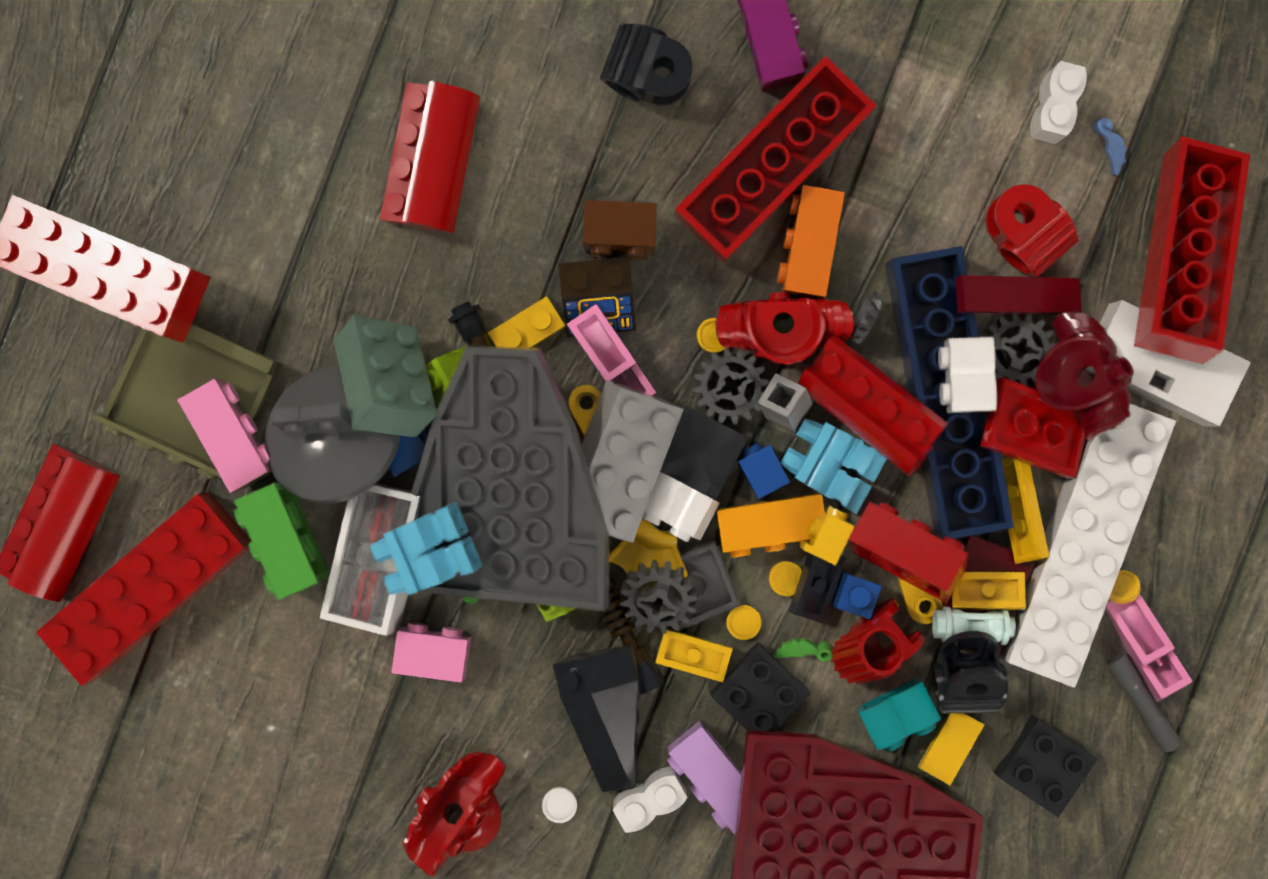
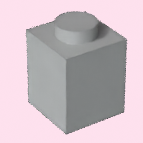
M776 373L758 401V405L766 419L796 433L813 405L805 387Z

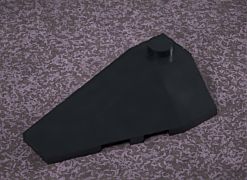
M633 644L575 654L553 664L562 703L602 792L635 787L638 749L635 743L636 724L639 723L640 712L637 711V693L641 691V676Z

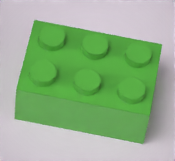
M273 483L234 500L237 509L234 510L236 520L242 529H247L251 538V542H249L250 552L257 562L261 561L266 572L263 575L265 586L271 595H276L277 600L329 578L330 570L296 495L286 490L280 483Z

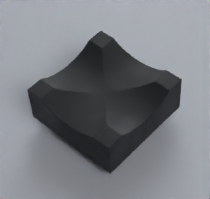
M685 405L660 472L716 500L748 437Z
M758 642L724 678V681L719 682L710 691L711 697L746 730L775 732L811 694L798 679Z
M1031 715L1018 740L993 773L1059 818L1098 759Z

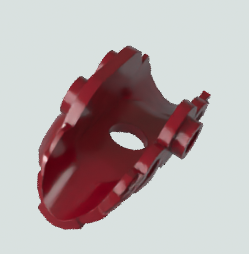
M1063 313L1058 315L1052 322L1059 343L1046 353L1038 365L1035 375L1036 391L1040 399L1050 408L1073 412L1081 421L1085 438L1092 442L1097 435L1107 432V430L1115 429L1130 417L1131 414L1128 408L1132 399L1127 386L1132 382L1134 370L1126 358L1117 356V348L1114 341L1107 335L1103 326L1096 319L1084 313ZM1088 367H1093L1095 370V378L1093 381L1091 375L1086 369Z

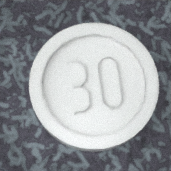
M565 787L550 789L543 798V813L550 821L555 823L569 821L575 815L577 809V799L574 793Z

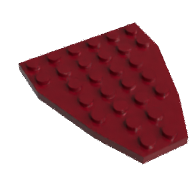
M746 730L730 879H976L983 816L978 811L913 773L817 734Z

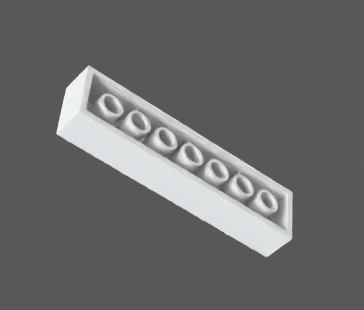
M1129 404L1130 407L1128 408L1131 414L1130 417L1121 425L1097 435L1092 442L1085 439L1077 477L1075 479H1065L1045 532L1050 557L1035 561L1025 588L1026 609L1017 610L1014 617L1016 624L1014 638H1009L999 657L1010 664L1074 688L1076 687L1176 423L1175 420L1133 404Z

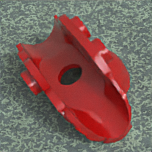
M790 292L770 293L769 300L760 299L725 304L719 308L716 317V336L723 347L754 351L756 358L765 357L774 363L785 365L805 360L814 353L816 348L824 347L827 340L834 335L843 342L847 341L854 328V317L846 302L824 298L791 299ZM787 313L793 318L794 325L790 332L783 334L775 330L773 320L777 314Z
M479 751L465 755L442 776L437 786L434 788L426 787L416 800V804L419 805L417 809L418 814L407 829V838L403 841V848L409 859L414 861L427 875L434 877L438 868L441 869L442 865L448 860V857L452 856L455 858L461 852H475L486 847L496 838L501 826V809L494 791L499 784V780L504 775L506 767L496 756ZM451 803H457L463 809V814L456 824L450 823L445 814L446 808Z

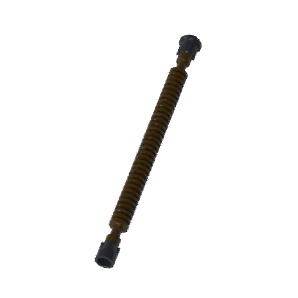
M470 301L451 310L453 316L448 319L450 325L454 324L457 332L468 346H491L486 335L487 332L483 319L479 313L481 311L479 304L472 306ZM612 580L609 582V607L604 611H598L600 614L607 612L602 616L604 622L611 620L606 624L608 630L615 628L610 632L612 638L619 636L624 646L633 644L641 676V691L639 693L645 694L661 686L665 680L659 668L654 664L651 657L648 656L644 646H639L631 630L635 627V620L627 622L632 617L626 618L625 614H623L626 611V607L619 606L621 597L615 598V596L619 595L620 591L618 588L611 590V588L616 586L615 581Z

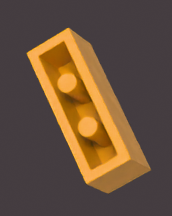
M816 493L717 509L716 519L722 552H730V557L734 558L751 555V548L764 547L765 552L785 550V543L799 541V545H801L802 541L809 544L812 538L807 535L814 518L816 516L822 518L825 512L822 494Z

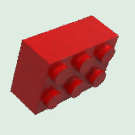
M869 502L849 537L852 553L947 604L967 568L968 553L963 551L965 547L950 537H945L942 540L930 534L932 529L918 520L913 519L909 523L898 517L899 511L888 504L881 502L877 506Z

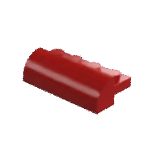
M430 81L429 84L406 83L380 220L454 234L479 107V95L457 86Z
M835 335L827 340L813 364L804 370L798 382L799 385L807 389L812 400L907 476H912L934 448L933 444L948 425L942 418Z
M52 444L0 554V574L9 579L7 584L32 596L61 602L121 475L96 461L83 458L62 445Z

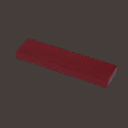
M979 275L956 277L958 313L1058 315L1070 312L1074 314L1082 313L1079 278Z

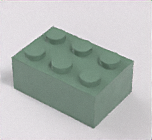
M353 315L334 339L352 429L416 438L437 415L416 327Z

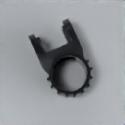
M623 23V25H619L600 75V80L618 94L634 102L643 103V101L654 105L667 106L678 102L686 94L692 75V59L688 50L680 42L668 38L667 34L663 31L646 25ZM659 68H667L672 74L668 77H660L655 71Z
M981 631L961 632L946 639L940 647L938 663L933 664L935 692L939 711L941 713L998 712L1004 706L1007 698L1008 676L1004 664L999 659L996 639L992 635ZM969 647L978 648L977 651L969 654L960 652Z

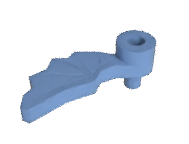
M1098 119L1093 124V130L1096 134L1104 137L1106 142L1105 152L1109 158L1112 175L1116 176L1121 171V165L1126 163L1125 153L1128 148L1123 145L1124 139L1111 131L1113 123L1110 119Z

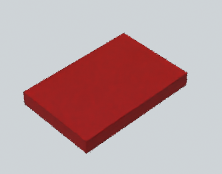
M1004 377L997 378L996 410L989 411L980 447L1059 476L1075 479L1086 439L1081 421L1073 412L1050 408L1040 399L1036 389Z

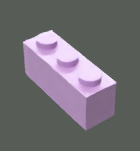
M699 721L668 746V753L671 757L667 761L679 776L685 773L693 784L689 788L702 804L707 800L715 811L711 815L722 830L725 831L729 828L735 835L742 771L704 724Z

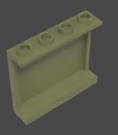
M193 322L184 343L141 328L103 413L94 414L92 419L103 423L102 430L119 437L125 433L135 438L133 444L148 451H153L154 448L166 452L165 459L181 466H185L186 462L198 467L197 473L199 475L216 481L221 476L180 406L178 399L213 379L224 380L225 383L230 382L236 389L240 397V401L237 404L242 413H248L255 423L282 363Z

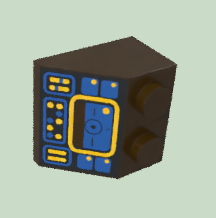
M629 257L558 263L567 337H575L567 324L595 304L599 307L615 332L636 331Z

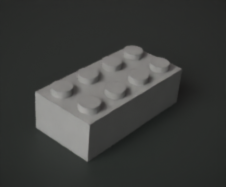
M606 379L583 440L582 448L609 536L633 543L684 409L669 401Z

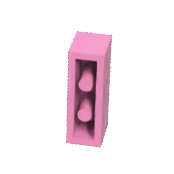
M213 379L179 398L178 402L229 492H241L272 474L268 465L270 456L265 444L261 445L254 434L257 432V427L248 413L243 414L237 402L240 401V397L234 386L230 382L225 383L224 380Z

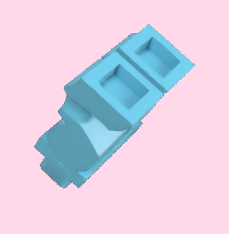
M803 419L795 435L811 443L806 455L788 447L780 464L789 472L795 474L794 479L830 500L836 499L840 501L842 507L851 513L857 514L872 486L859 478H852L847 472L841 470V467L852 468L858 472V476L868 482H875L887 459L874 448L865 445L863 440L857 439L827 422L821 425L818 422Z
M457 501L435 511V514L429 513L383 534L384 538L370 546L373 556L378 563L393 558L398 570L384 576V582L389 594L407 592V595L450 580L458 572L461 575L475 572L483 566L471 535L455 541L448 547L443 546L439 549L434 547L442 543L444 539L451 541L469 532Z

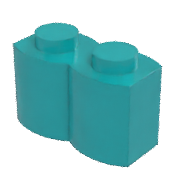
M919 677L907 681L856 708L876 749H885L886 752L901 747L905 743L903 739L911 734L916 733L917 736H922L930 733L936 728L935 723L941 720Z

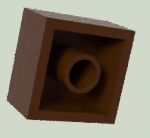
M584 200L583 247L585 253H590L593 259L612 258L613 254H626V257H629V260L646 261L648 255H655L657 203Z

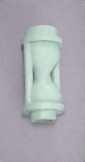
M943 607L942 610H934L933 637L941 638L943 642L955 634L966 631L988 633L1000 645H1006L1009 638H1014L1015 618L1009 616L1008 610H993L987 613H965L960 609Z

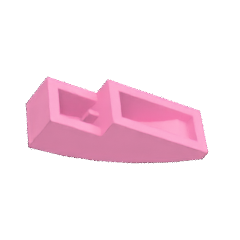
M596 304L567 324L605 381L607 379L652 396L656 394V391Z
M1140 594L1134 601L1126 604H1118L1112 601L1107 602L1105 609L1138 672L1157 702L1193 682L1173 652L1175 647Z

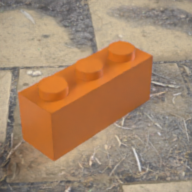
M803 185L799 190V194L793 193L789 214L795 215L793 228H786L783 249L789 250L787 262L780 263L777 275V283L782 284L781 292H790L791 295L812 299L826 297L845 192Z

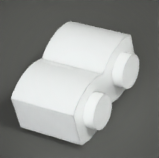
M1060 61L1045 75L1039 89L1040 106L1035 110L1030 123L1031 138L1056 144L1071 132L1077 119L1076 101L1082 95L1086 85L1087 74L1085 67Z
M993 337L952 338L944 341V347H939L938 363L940 369H945L946 383L940 384L941 405H946L947 413L996 410Z
M659 472L642 518L659 526L661 521H664L672 526L669 533L686 542L689 541L690 537L701 540L720 503Z
M672 767L659 769L652 773L644 784H636L633 788L623 789L613 801V812L625 832L638 831L650 824L656 815L668 814L678 809L687 799L686 787Z

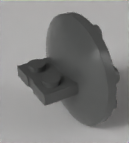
M330 366L306 374L294 382L281 395L269 416L264 444L270 456L269 468L276 480L286 490L306 501L331 504L349 500L371 488L391 465L397 453L401 436L352 429L339 366Z

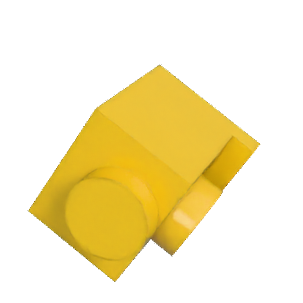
M829 506L827 512L823 513L822 518L818 516L814 518L807 534L812 538L809 544L802 541L800 548L836 565L854 529L853 525L846 522L849 515Z

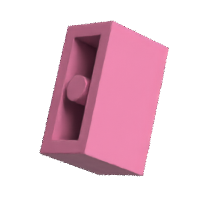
M409 622L407 627H402L397 631L392 673L461 683L466 678L471 636L463 635V629L443 627L442 632L428 630L429 625Z

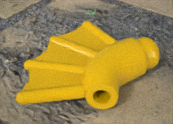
M643 518L633 543L622 540L609 553V562L622 567L627 575L630 570L637 573L640 563H643L647 568H651L652 560H657L659 567H664L667 561H671V569L674 571L682 566L684 568L683 578L688 577L687 570L677 548V537L669 533L670 530H660Z

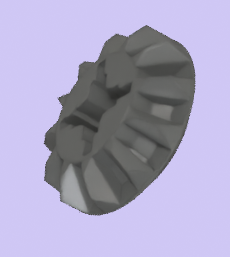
M874 291L871 297L866 295L854 318V328L850 343L859 345L864 342L882 307V294Z

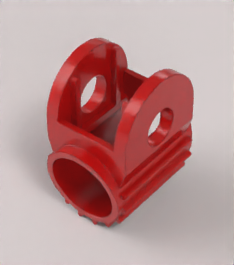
M1021 184L1009 188L990 204L986 212L985 226L989 236L998 245V252L1010 265L1028 277H1038L1079 241L1076 227L1066 210L1057 201L1051 200L1043 190L1033 185ZM1014 210L1022 215L1023 223L1016 220Z
M895 598L888 599L874 607L871 619L860 618L850 628L848 634L842 635L839 641L834 642V649L831 650L833 653L831 662L834 663V671H838L840 674V679L845 678L848 684L856 682L858 685L894 675V671L901 668L902 662L909 659L925 642V637L920 631L905 636L891 617L900 610L899 603ZM873 633H885L894 643L885 651L874 638ZM864 650H865V652H866V655H867V658H868V662H867V660H866V658H865Z

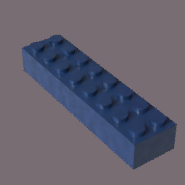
M963 246L892 258L885 263L908 392L948 423L933 444L934 448L922 463L934 534L936 537L944 540L945 537L955 539L1014 528L1001 454L980 447L989 411L947 413L946 405H941L940 384L946 383L945 369L939 368V347H944V341L947 339L979 338L975 313H958L956 277L968 275Z

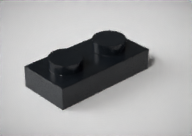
M808 552L788 612L825 623L847 557L840 555L837 564L834 565Z

